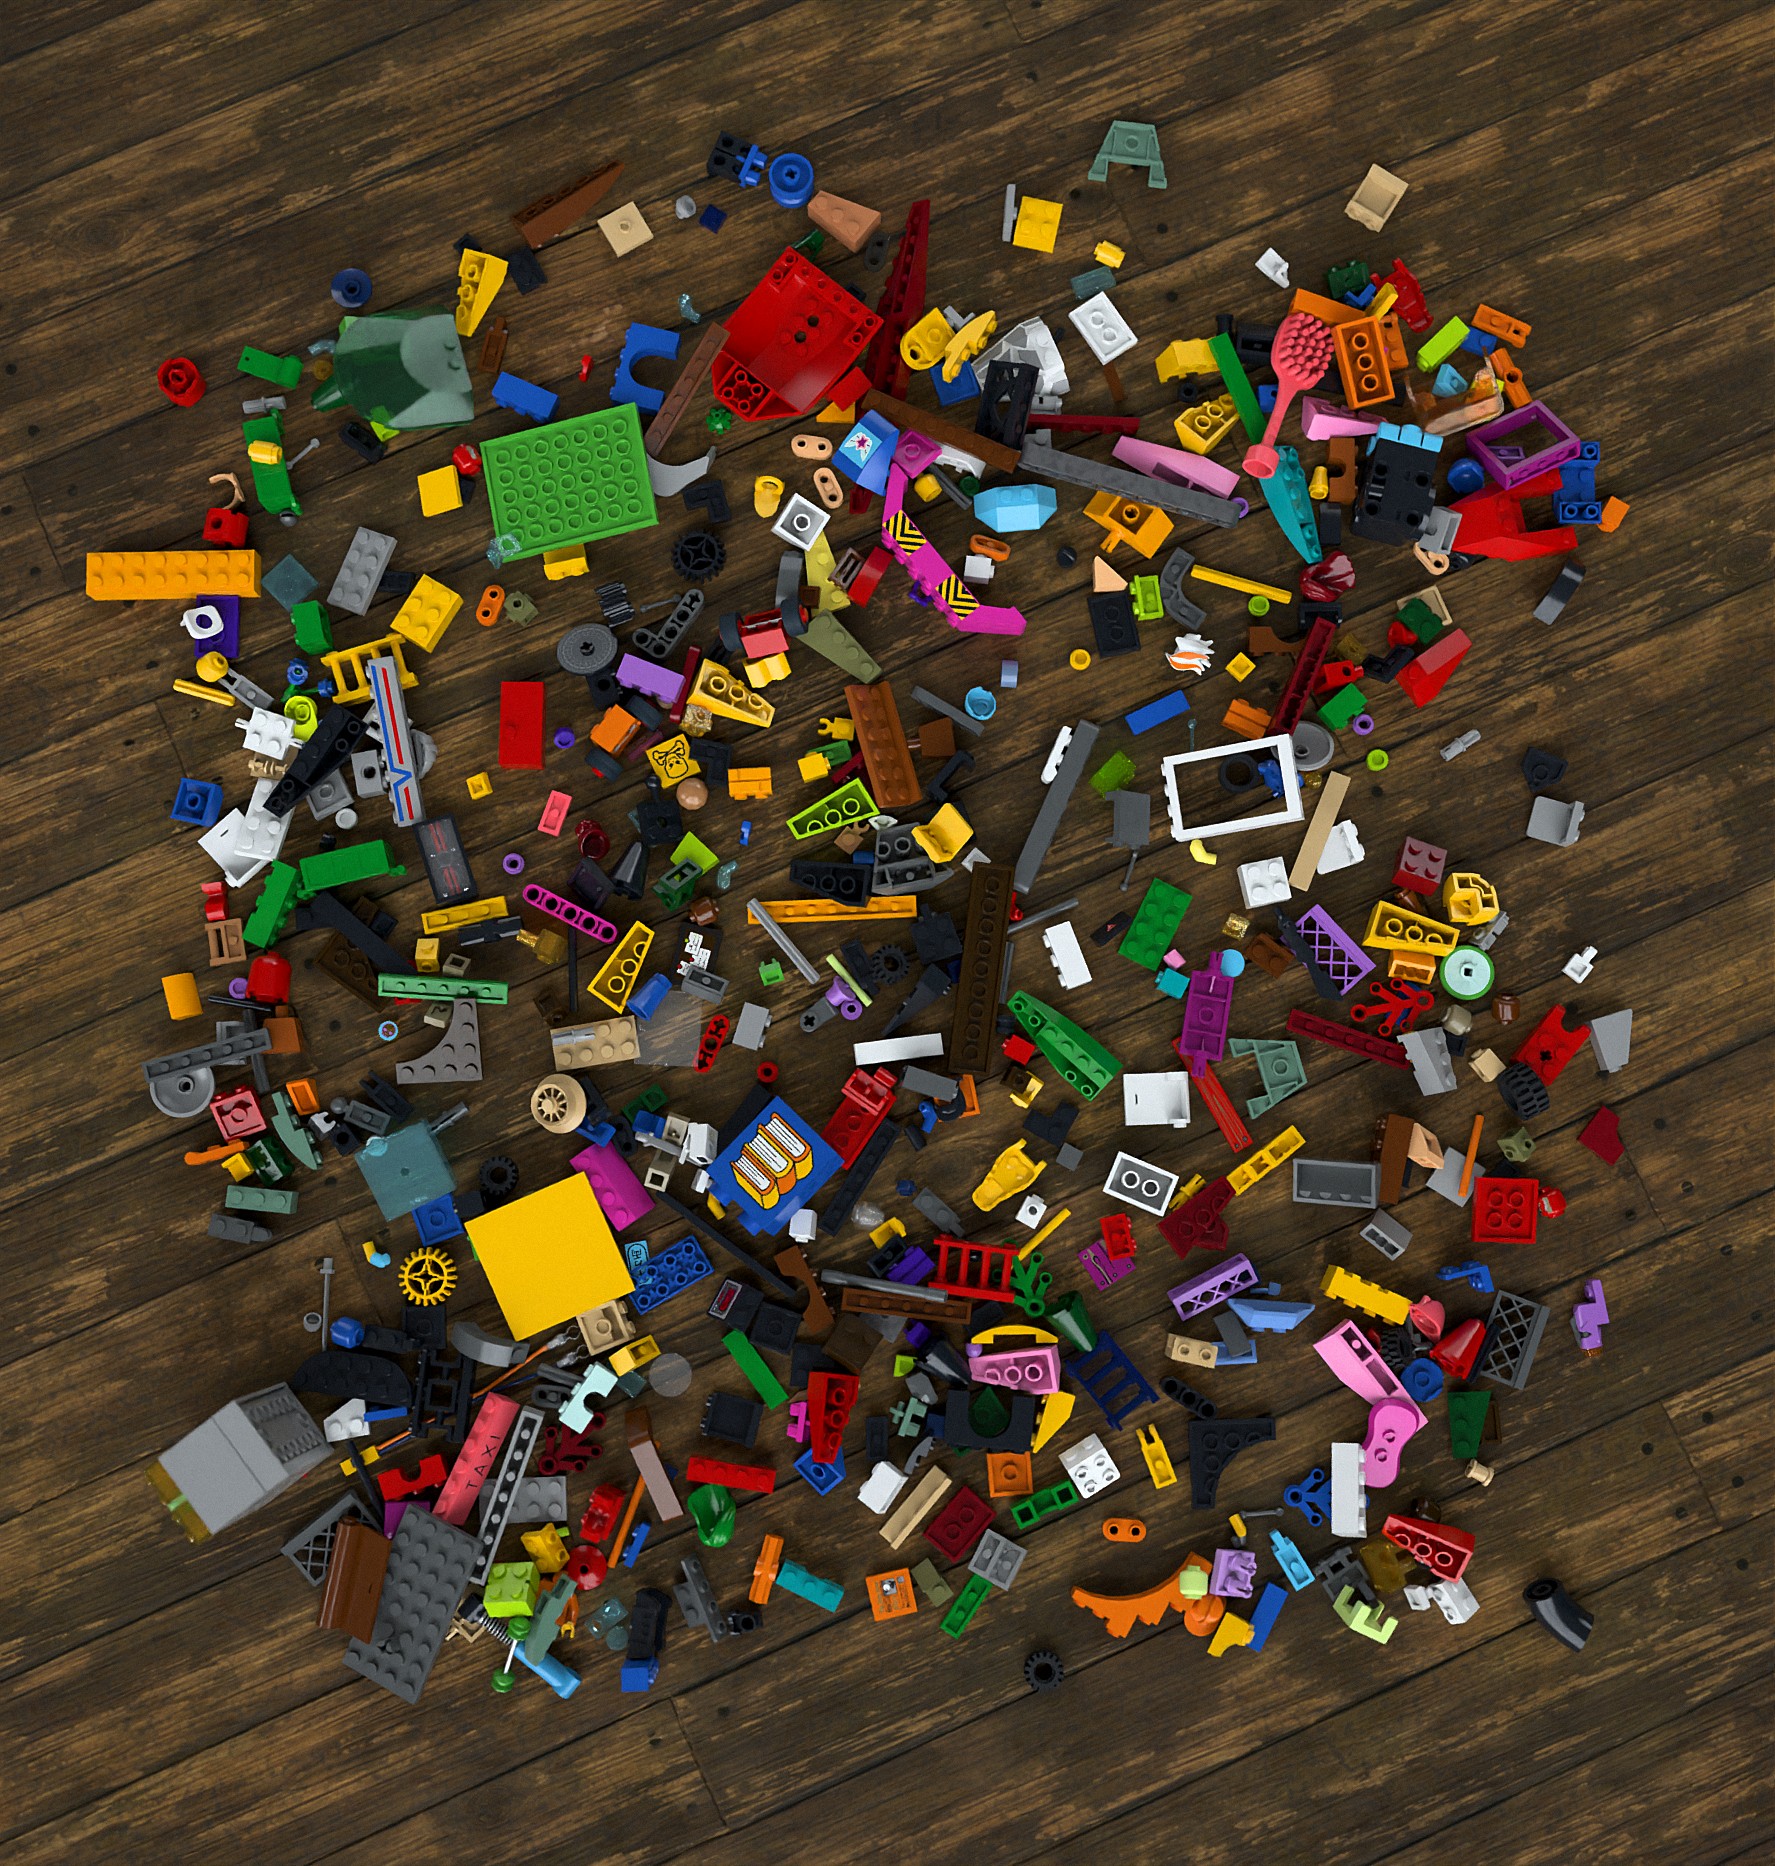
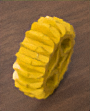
M428 1247L425 1253V1250L420 1248L418 1249V1254L415 1251L411 1252L412 1259L408 1257L404 1259L408 1266H400V1269L404 1270L405 1273L398 1274V1277L404 1278L405 1281L400 1282L399 1286L406 1285L407 1288L402 1291L403 1294L410 1292L409 1300L417 1297L416 1304H420L423 1300L424 1306H428L431 1300L432 1304L436 1305L438 1304V1299L440 1301L446 1300L444 1294L448 1296L452 1294L448 1287H456V1284L451 1282V1280L457 1279L458 1276L452 1275L451 1272L456 1271L457 1267L450 1268L449 1265L454 1262L453 1259L445 1261L448 1254L443 1253L439 1256L440 1249H436L433 1253L432 1247ZM426 1258L422 1271L412 1273L416 1264ZM432 1260H435L440 1264L444 1274L439 1273L434 1269V1263H432ZM427 1271H428V1274H429V1275L437 1276V1277L432 1278V1279H429V1282H428V1279H427V1278L419 1277V1276L426 1274ZM413 1280H418L422 1284L424 1293L415 1287ZM444 1280L441 1288L434 1294H431L434 1282Z

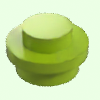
M1257 595L1249 601L1248 609L1254 616H1263L1269 610V602L1264 596Z

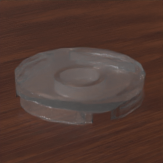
M667 1353L661 1355L653 1362L649 1371V1380L657 1393L662 1396L674 1397L682 1394L690 1385L692 1369L689 1362L681 1355Z

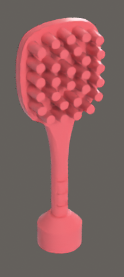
M1294 313L1287 316L1281 323L1275 336L1271 352V364L1279 379L1276 402L1262 442L1248 448L1242 463L1243 469L1255 477L1270 478L1275 474L1280 457L1273 446L1286 410L1292 398L1299 390L1306 391L1314 387L1319 379L1324 377V370L1328 368L1327 362L1331 360L1330 353L1334 351V346L1332 345V337L1327 335L1330 333V328L1322 329V322L1320 320L1313 322L1314 318L1312 315L1305 317L1303 313Z

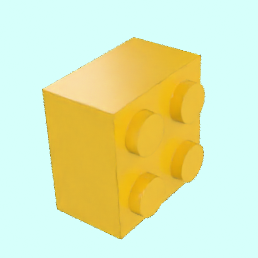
M1023 196L1013 245L1053 253L1063 204Z

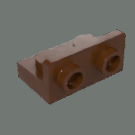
M1260 932L1243 952V955L1272 977L1278 979L1295 957L1291 955L1292 951L1284 945L1280 947L1274 942L1275 939L1270 934Z

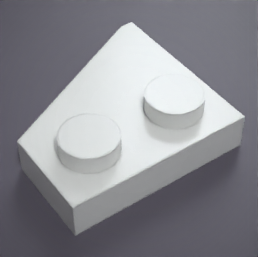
M353 1398L324 1420L327 1442L372 1433L370 1421L364 1422L363 1413L368 1411L366 1400Z

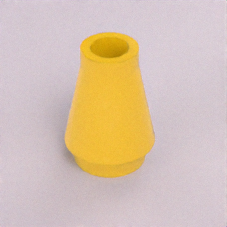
M1319 466L1315 468L1308 489L1312 498L1323 499L1329 492L1327 468Z

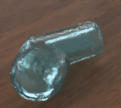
M689 294L680 296L678 305L681 315L698 323L701 319V314L692 309L691 296Z
M321 339L308 347L313 357L324 350H328L331 355H335L340 350L336 345V341Z
M734 859L718 869L716 883L721 889H727L730 886L731 873L739 869Z

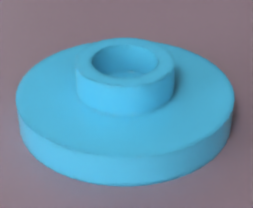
M1233 949L1221 952L1224 954L1221 966L1222 974L1232 978L1240 975L1245 967V960L1242 954Z

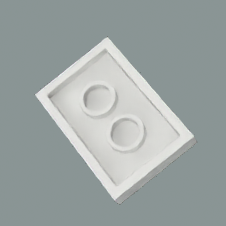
M1101 292L1069 313V318L1103 365L1138 342L1104 292Z

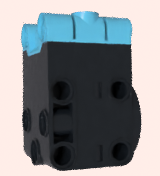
M1380 422L1376 437H1370L1366 450V458L1358 487V496L1354 500L1349 530L1352 535L1396 547L1403 546L1408 540L1417 543L1421 540L1435 501L1436 483H1433L1432 479L1443 442L1442 436L1423 433L1415 425H1403L1400 428L1399 425Z

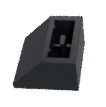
M1237 321L1234 350L1240 363L1272 367L1271 352L1278 326Z

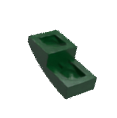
M656 1083L621 1109V1112L633 1126L638 1110L652 1114L668 1102L669 1099Z

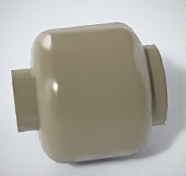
M1456 1004L1450 1007L1446 1006L1439 1017L1442 1028L1458 1036L1464 1032L1468 1033L1473 1025L1471 1013Z

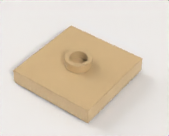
M633 201L597 221L618 257L653 238V234Z

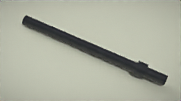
M353 1439L345 1442L351 1456L350 1462L353 1468L356 1467L384 1529L385 1509L366 1470L364 1457L362 1454H359Z

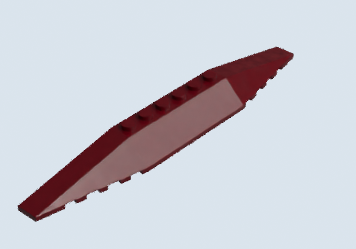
M929 199L913 202L905 225L907 232L905 237L900 239L898 246L901 249L898 258L893 259L892 266H894L891 277H887L885 283L887 290L884 297H880L876 315L883 319L885 323L871 339L864 375L873 384L871 388L905 402L912 368L902 358L900 343L904 334L918 323L923 315L930 215ZM911 349L910 355L914 359L915 351ZM868 391L858 400L855 423H858L868 413V411L861 407ZM889 421L896 428H899L898 424ZM854 482L853 488L850 489L849 514L866 513L874 492Z

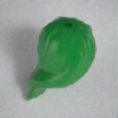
M707 1483L697 1487L688 1496L687 1505L696 1519L698 1536L705 1545L722 1547L734 1535L736 1514L734 1498L728 1492L727 1486Z

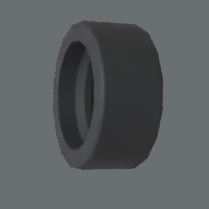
M1234 753L1228 756L1218 770V780L1221 786L1232 794H1243L1250 791L1259 778L1256 761L1244 753ZM1234 762L1245 763L1250 769L1251 777L1242 786L1232 784L1227 778V768Z

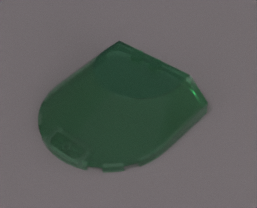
M444 305L375 312L359 318L343 332L333 356L334 379L344 400L349 402L361 417L369 422L374 421L382 424L386 429L397 431L468 425L473 422V390L453 314Z

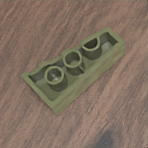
M827 608L808 624V633L795 636L868 685L884 672L881 666Z

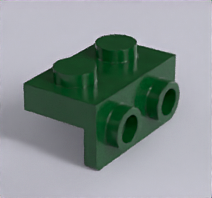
M1414 597L1396 617L1426 645L1444 625L1442 624V619L1437 614H1432L1427 609L1428 606L1423 600Z

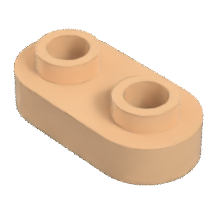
M801 434L792 440V451L799 457L826 460L832 455V444L826 438ZM800 442H804L805 446L800 447L798 446V444ZM820 445H824L826 447L824 450L818 449Z
M828 468L818 469L814 474V484L824 504L829 508L839 507L843 502V493L833 472ZM822 478L828 479L826 483H822L820 480ZM831 496H835L837 499L835 501H831L829 498Z
M1417 542L1414 544V554L1429 572L1439 575L1446 571L1449 566V559L1445 554H1435L1428 550L1423 552L1418 547ZM1434 562H1438L1440 567H1435Z

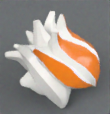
M1188 633L1184 638L1176 637L1175 640L1178 646L1173 655L1165 653L1174 669L1193 670L1198 675H1201V671H1205L1202 664L1207 667L1211 666L1207 660L1209 657L1205 654L1215 653L1207 648L1213 641L1200 640L1201 635Z

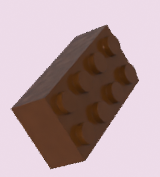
M1381 1114L1375 1120L1374 1130H1376L1375 1139L1372 1138L1369 1150L1372 1153L1371 1158L1367 1162L1382 1163L1379 1202L1398 1204L1415 1119L1393 1114Z

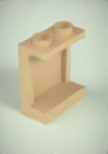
M1373 164L1344 212L1350 218L1364 223L1368 229L1379 232L1409 184L1378 165Z
M1168 1333L1164 1354L1171 1359L1214 1368L1218 1347L1211 1345L1212 1343Z

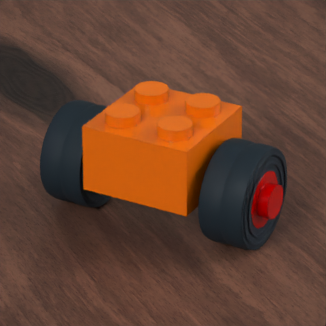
M634 695L625 705L624 710L618 705H615L613 708L610 707L603 716L605 719L601 724H596L593 727L590 738L595 746L586 755L584 760L592 767L591 771L598 777L602 778L603 776L609 781L614 782L623 771V767L615 760L640 729L639 725L641 724L647 729L654 731L658 724L661 723L663 716L655 709L656 706L653 703Z

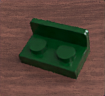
M1354 259L1346 262L1347 266L1340 268L1337 265L1328 268V272L1323 273L1322 278L1327 280L1330 298L1336 299L1345 296L1348 291L1354 293L1366 289L1371 283L1367 262H1359V259Z
M274 1135L259 1140L244 1152L266 1188L273 1186L284 1176L295 1171L291 1160L287 1157Z

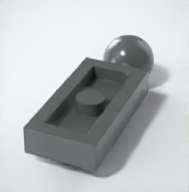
M336 1097L330 1103V1108L334 1113H346L344 1120L382 1136L385 1135L392 1120L391 1115L356 1100H352L350 1105H348L344 1098Z

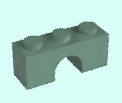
M228 1185L225 1207L292 1214L297 1211L299 1192Z

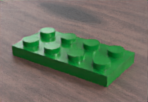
M1154 878L1117 953L1155 972L1193 896Z

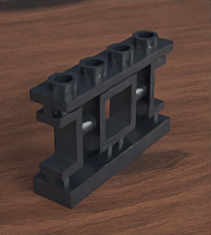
M423 1349L418 1357L420 1372L415 1379L417 1394L414 1408H412L414 1416L409 1423L411 1438L427 1439L429 1428L447 1430L446 1441L464 1443L468 1438L478 1361L458 1352L456 1363L439 1362L440 1350ZM430 1365L442 1366L441 1379L428 1378ZM451 1367L463 1368L462 1381L449 1380ZM435 1384L453 1385L450 1407L432 1405ZM424 1409L436 1411L435 1423H422ZM445 1412H457L456 1426L443 1424Z

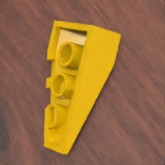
M464 249L459 267V276L462 277L461 287L458 288L457 292L460 295V305L456 308L455 333L471 337L501 287L509 262L489 254Z

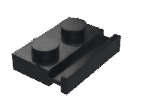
M528 245L525 246L526 248L519 249L502 258V260L509 262L507 270L522 296L537 289L541 284L548 283L545 274Z

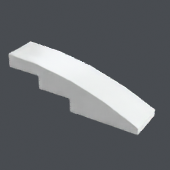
M941 1033L853 1044L856 1065L944 1054Z

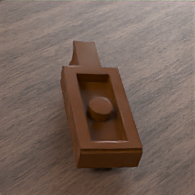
M497 316L495 326H490V329H487L477 365L478 371L493 375L499 374L509 331L506 330L507 321L503 317Z

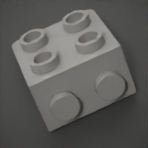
M1542 796L1536 797L1526 831L1527 836L1564 847L1573 844L1579 837L1580 831L1577 829L1579 822L1584 818V803L1575 801L1571 804H1566Z

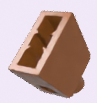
M275 1006V1018L265 1019L263 1023V1028H269L274 1049L261 1053L306 1052L300 1019L289 1018L288 1006Z

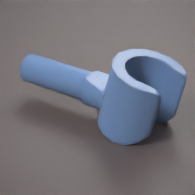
M1270 1282L1269 1289L1250 1288V1294L1265 1293L1278 1295L1281 1285Z

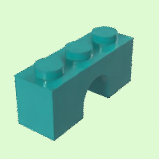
M787 1558L775 1582L832 1612H835L844 1594L843 1586L827 1578H818L807 1572L805 1567Z

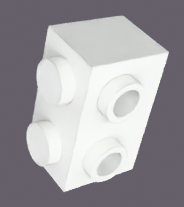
M890 1462L878 1463L872 1470L873 1475L870 1480L864 1482L860 1488L861 1493L858 1499L877 1514H884L909 1478Z

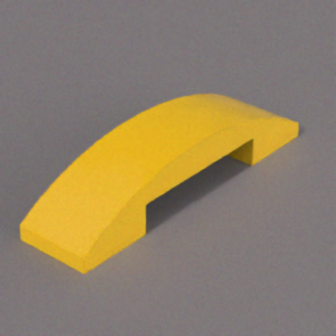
M1005 1324L990 1327L971 1338V1343H993V1335L1035 1334L1036 1343H1058V1338L1053 1334L1037 1327L1022 1324Z

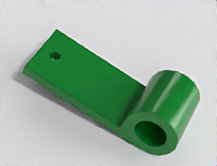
M245 346L237 369L287 388L296 389L304 364L301 363L302 360L294 355L281 359Z

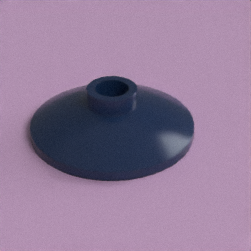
M349 268L339 272L334 277L331 284V293L335 301L342 307L358 308L370 299L372 283L363 271ZM352 289H356V290H357V291H356L355 293H353V294L350 293Z

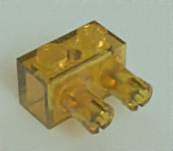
M544 928L538 936L520 929L516 940L533 948L532 952L537 954L536 959L548 965H551L552 962L559 963L568 944L565 938Z
M1375 1540L1359 1549L1376 1590L1389 1594L1406 1585L1407 1582L1404 1574L1417 1568L1416 1563L1412 1564L1415 1560L1410 1555L1397 1561L1395 1554L1406 1548L1399 1547L1392 1540L1390 1542Z

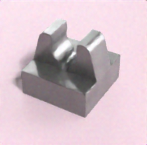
M327 1112L316 1113L307 1124L320 1141L328 1136L336 1124L335 1121L329 1124L324 1121L328 1116Z

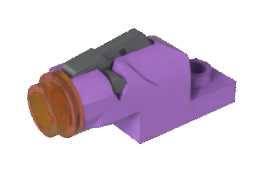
M1599 1279L1585 1280L1584 1292L1586 1297L1589 1298V1302L1573 1305L1574 1316L1569 1320L1581 1352H1584V1357H1594L1602 1355L1601 1350L1603 1349L1601 1327H1598V1325L1609 1323L1601 1281Z

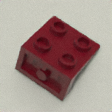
M861 750L831 777V781L839 789L860 777L874 800L875 794Z

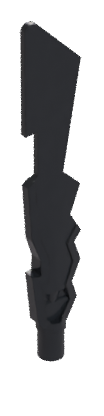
M1279 904L1271 908L1278 919V928L1283 931L1284 940L1289 943L1290 949L1296 951L1297 961L1306 963L1319 997L1342 1002V995L1327 971L1324 970L1322 972L1314 960L1316 957L1315 953L1308 943L1297 933L1299 929L1288 915H1285Z

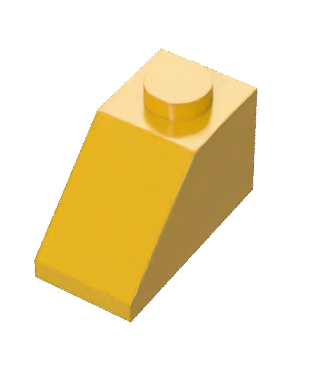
M649 1335L623 1347L610 1356L609 1360L620 1377L660 1355L661 1352L652 1336Z

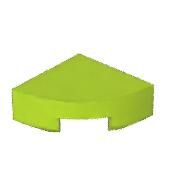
M897 1354L893 1376L899 1377L909 1373L916 1365L913 1362V1358L917 1359L918 1357Z

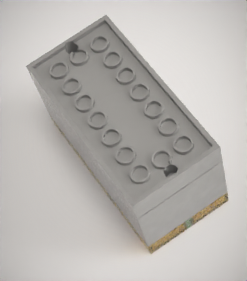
M282 1382L233 1400L147 1466L143 1472L145 1473L147 1483L155 1487L159 1492L160 1501L164 1505H168L172 1510L174 1520L185 1528L187 1538L199 1546L255 1514L336 1450L330 1442H327L325 1435L286 1382Z

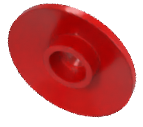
M582 1545L573 1549L569 1553L570 1559L564 1565V1570L568 1571V1576L578 1583L577 1589L590 1590L597 1587L607 1574V1561L604 1554L598 1548L590 1545ZM586 1565L588 1567V1572L583 1573L581 1571V1566Z

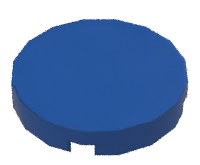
M1414 1358L1411 1366L1402 1368L1400 1383L1412 1399L1423 1402L1430 1401L1436 1398L1442 1391L1443 1373L1440 1367L1433 1361L1425 1358Z

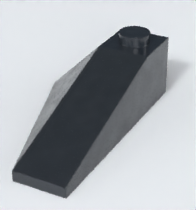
M792 860L789 881L842 905L866 908L874 894L872 892L874 867L860 864Z
M931 963L915 985L913 992L905 999L902 1007L895 1013L881 1035L887 1036L938 1000L941 995L945 997L952 988L949 985L952 980Z

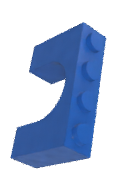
M632 322L631 328L627 329L625 334V341L627 343L625 348L621 349L620 360L622 361L620 367L616 368L615 387H611L609 398L612 400L614 407L635 402L639 413L656 417L666 400L665 392L637 384L631 377L632 369L639 359L649 355L677 361L682 342L679 333Z

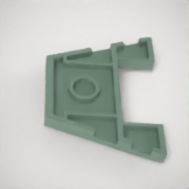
M1114 120L1100 152L1088 173V179L1106 182L1108 162L1150 167L1148 187L1166 189L1167 179L1164 174L1163 161H1161L1155 126Z
M1233 1038L1227 1040L1232 1058L1254 1052L1266 1095L1246 1101L1251 1119H1255L1307 1083L1295 1041Z

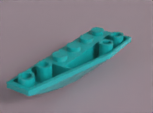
M1273 446L1280 460L1272 477L1259 478L1264 495L1282 530L1309 564L1322 562L1323 557L1305 473L1299 464L1297 451L1293 446Z

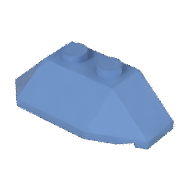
M1239 1298L1225 1299L1227 1305L1245 1325L1251 1327L1252 1331H1264V1328H1273V1332L1286 1333V1329H1293L1315 1309V1305L1311 1303Z

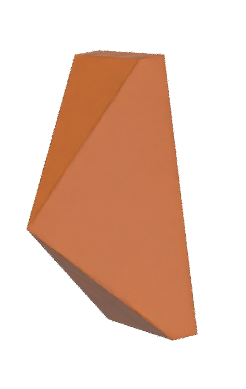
M305 1078L286 1082V1087L299 1116L320 1112L315 1079Z

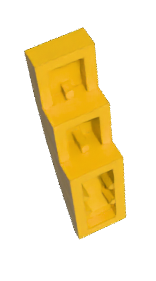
M1293 1125L1226 1176V1179L1236 1191V1196L1261 1179L1271 1169L1277 1167L1306 1142Z

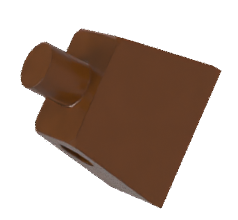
M950 717L919 726L917 730L918 737L907 739L909 751L921 750L922 759L951 760L956 754Z

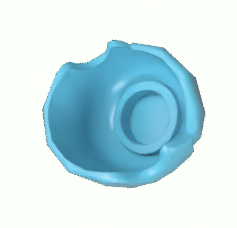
M976 687L971 689L966 695L965 710L970 717L976 720H987L991 718L996 710V700L991 692L983 690L982 687Z

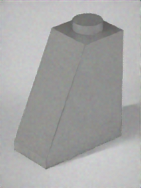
M1631 1008L1584 1022L1585 1025L1591 1028L1589 1038L1600 1070H1609V1073L1621 1070V1065L1628 1063L1633 1013Z

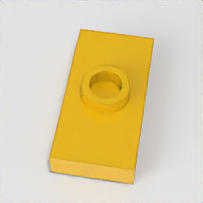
M1387 282L1365 309V318L1376 315L1379 322L1383 315L1388 312L1390 306L1399 296L1392 284Z

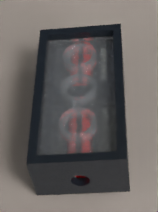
M453 812L412 824L438 909L478 897L479 893Z

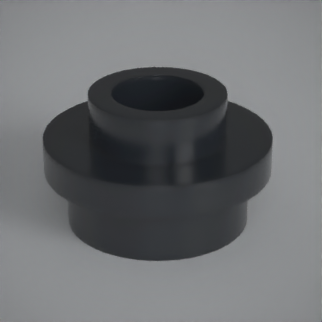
M1190 382L1181 384L1177 391L1178 398L1184 403L1193 402L1198 396L1197 387ZM1184 391H1189L1191 395L1186 396Z

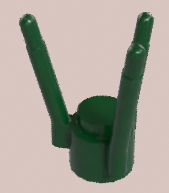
M814 228L810 233H807L804 237L791 244L790 247L795 251L804 245L809 250L814 249L815 251L808 260L812 263L823 249L821 244L825 239L821 232ZM786 248L779 252V256L783 254Z

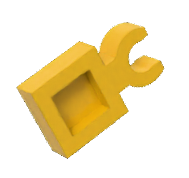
M835 717L834 723H830L828 719H820V723L826 724L827 728L825 730L818 729V734L827 735L833 733L832 739L843 741L847 739L848 742H853L855 730L853 720Z

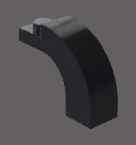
M1570 556L1565 559L1557 577L1537 603L1532 615L1551 625L1565 607L1587 571L1585 569L1586 566L1580 560L1573 559Z

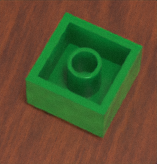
M317 600L292 605L293 612L290 613L293 625H296L297 632L294 633L296 644L310 656L335 651L328 611Z

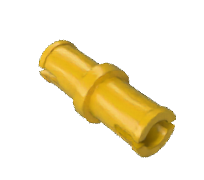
M1195 1174L1184 1187L1181 1186L1180 1192L1168 1203L1169 1208H1173L1172 1211H1175L1194 1197L1201 1187L1206 1184L1204 1179L1196 1184L1201 1178L1200 1175Z

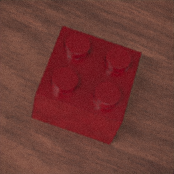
M1407 836L1398 850L1391 883L1431 897L1441 882L1447 850Z

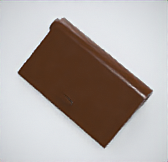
M344 1516L343 1519L338 1520L316 1625L325 1629L340 1628L365 1644H370L393 1540L356 1521L355 1517Z

